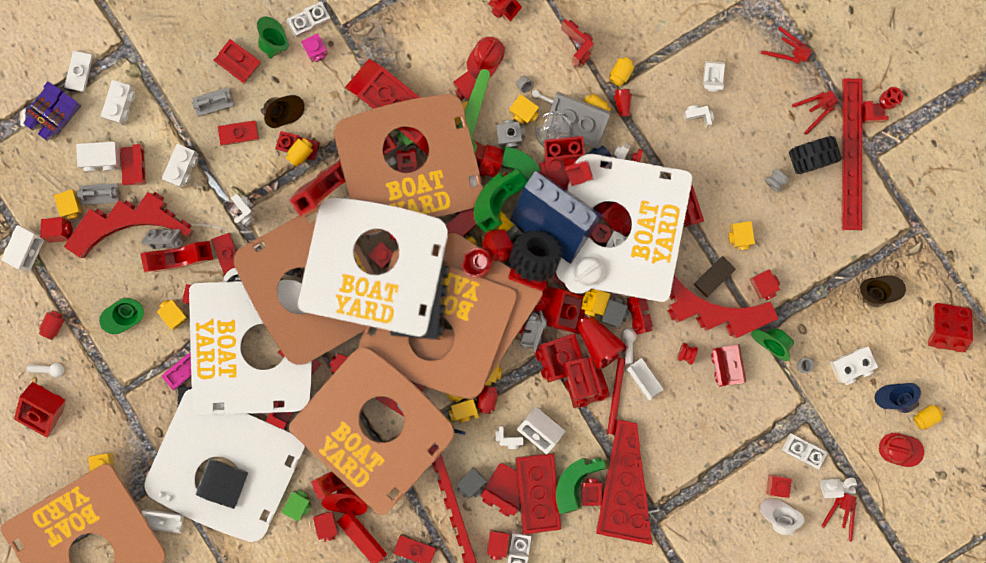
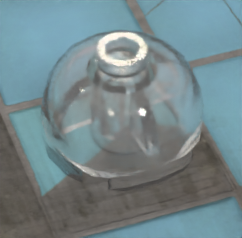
M559 111L547 112L538 120L535 127V137L543 148L544 140L573 137L574 134L573 123L570 122L566 114Z

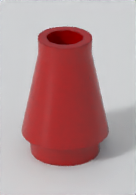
M630 89L615 90V95L613 96L619 117L630 116L632 99Z

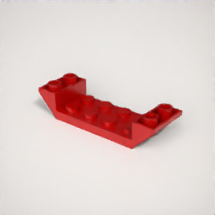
M371 59L366 61L345 86L346 90L357 99H361L372 109L420 98L385 68ZM412 127L396 128L428 156V142L420 131Z
M583 136L544 140L546 175L568 190L570 181L564 167L575 164L581 156H585Z

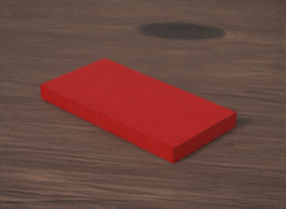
M554 453L515 457L522 533L532 534L561 530L560 514L556 502L557 478Z

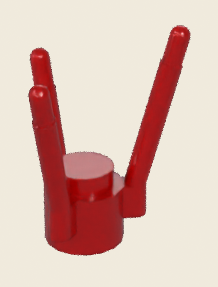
M779 26L778 29L791 39L782 37L783 41L794 47L792 51L794 57L770 51H761L762 54L790 60L798 64L799 61L804 63L807 61L812 49Z
M832 91L821 92L816 96L792 104L794 108L819 99L818 104L809 111L813 112L820 107L823 110L826 109L804 132L805 135L829 112L834 110L833 106L838 103V99Z
M844 493V497L836 498L821 527L824 528L836 508L840 505V509L845 510L842 523L843 529L846 528L849 512H851L848 539L851 542L857 497Z

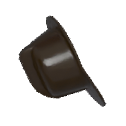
M287 95L281 98L273 97L266 101L261 109V113L264 115L267 126L278 128L297 121L304 112L305 104L303 99L297 95Z
M893 275L869 278L864 280L860 286L863 302L877 308L884 306L886 303L900 300L906 292L904 282Z

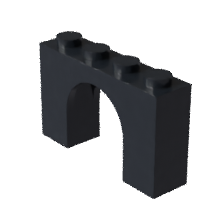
M442 261L426 334L414 336L391 331V336L440 340V336L444 334V324H441L442 316L445 317L446 305H443V299L447 297L448 286L445 285V277H449L447 262Z

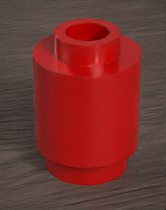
M54 310L51 313L46 312L38 334L50 340H53L55 336L57 337L65 321L62 318L63 314Z
M484 386L478 395L476 408H480L479 412L490 414L491 411H495L498 398L497 388Z

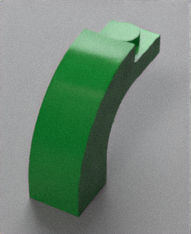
M505 147L501 168L513 171L519 168L528 180H530L535 171L540 172L536 163L527 154L517 149Z
M519 168L505 176L499 173L480 192L474 206L475 223L485 233L502 225L500 210L503 203L512 194L523 189L528 183V178Z
M582 458L566 468L559 479L556 490L559 514L582 509L578 495L581 481L589 474L610 468L607 460L596 458L590 460L591 464H589L587 458Z

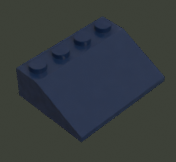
M535 171L524 187L509 220L525 232L527 230H539L540 232H547L549 236H554V240H558L559 246L562 247V258L571 264L603 215L543 172Z

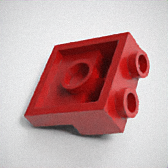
M575 333L538 345L535 352L537 361H541L543 367L541 375L543 379H547L548 383L567 377L563 365L565 362L583 358Z

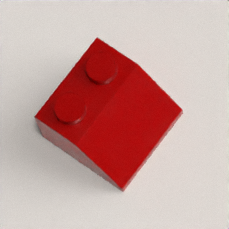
M547 287L552 301L542 311L547 321L546 326L580 334L578 330L580 326L579 321L585 315V310L581 309L584 296L563 289Z
M31 382L19 396L14 420L48 438L63 412L66 400L48 391L43 386Z

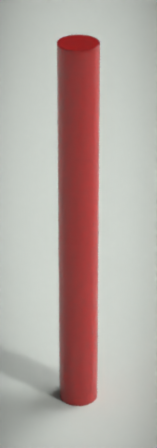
M618 358L607 429V434L615 435L625 367L624 358Z

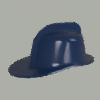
M914 383L885 385L875 393V403L883 409H896L898 412L908 413L919 406L921 390Z

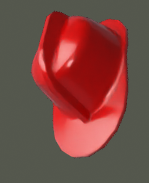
M485 37L476 44L467 60V69L474 78L477 79L480 71L483 69L489 71L490 77L494 74L505 55L503 43L497 38Z
M890 433L885 435L879 443L881 457L892 464L913 467L918 465L924 457L923 444L911 436Z
M349 487L341 488L336 493L325 496L321 502L323 508L329 511L346 514L350 510L355 516L364 514L368 507Z

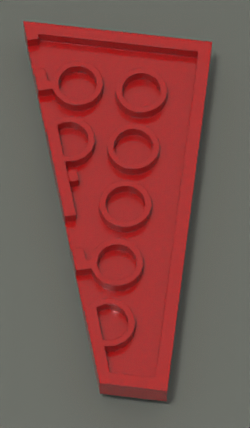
M617 419L609 460L610 468L607 471L595 533L653 545L637 423Z

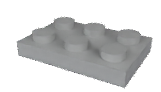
M557 92L544 128L567 137L583 136L585 144L598 148L611 112Z

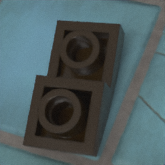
M722 256L694 285L708 297L736 268Z

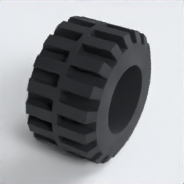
M835 136L817 139L794 147L789 151L795 174L807 173L837 163L842 159Z
M527 230V233L522 232L516 238L510 255L511 268L515 269V273L517 275L520 274L521 278L529 279L531 282L533 280L536 282L548 281L557 271L563 254L561 252L562 247L559 246V241L554 240V236H549L547 232H540L539 230Z

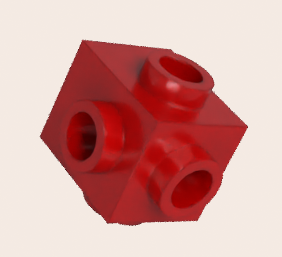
M490 0L488 3L493 9L491 12L499 19L502 17L510 22L522 8L517 0Z

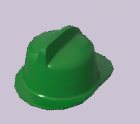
M268 16L259 18L257 21L259 32L258 46L267 54L268 58L272 59L275 55L280 54L281 51L287 50L289 43L282 25L277 20Z
M124 297L101 313L99 324L106 333L120 334L142 321L144 309L137 300Z
M777 328L771 329L767 333L760 330H753L751 332L752 338L774 356L783 361L790 360L789 351L794 345V340L786 332Z

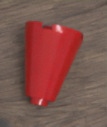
M586 316L579 321L580 326L578 330L598 371L618 359L620 351L625 353L628 349L625 342L593 316L590 318Z

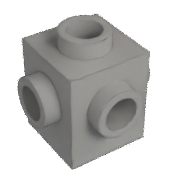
M515 120L503 121L504 124L496 125L499 146L507 145L509 148L518 147V144L522 143V138H525L524 127H520L519 122H515ZM512 132L514 133V135L510 136L508 135V133Z

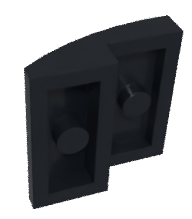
M209 458L195 495L235 509L248 472Z

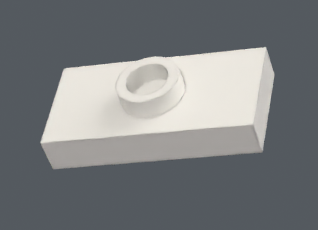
M73 51L65 83L66 89L85 93L93 55Z

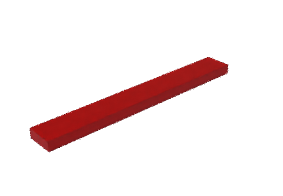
M862 78L842 79V230H862Z

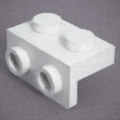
M235 194L231 200L243 214L234 221L241 227L244 225L247 227L255 221L254 217L257 215L252 210L254 205L244 195L241 197Z

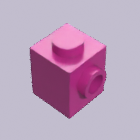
M318 33L301 41L311 62H319L328 55Z

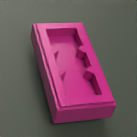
M191 352L161 375L173 391L191 377Z

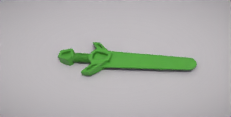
M486 69L480 71L464 111L474 153L477 146L473 139V133L490 78V73ZM461 121L458 129L463 128Z

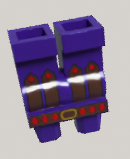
M49 81L43 86V91L32 103L31 107L27 109L26 113L29 115L23 123L31 130H34L39 122L44 125L38 135L46 141L54 134L58 136L81 107L79 103Z

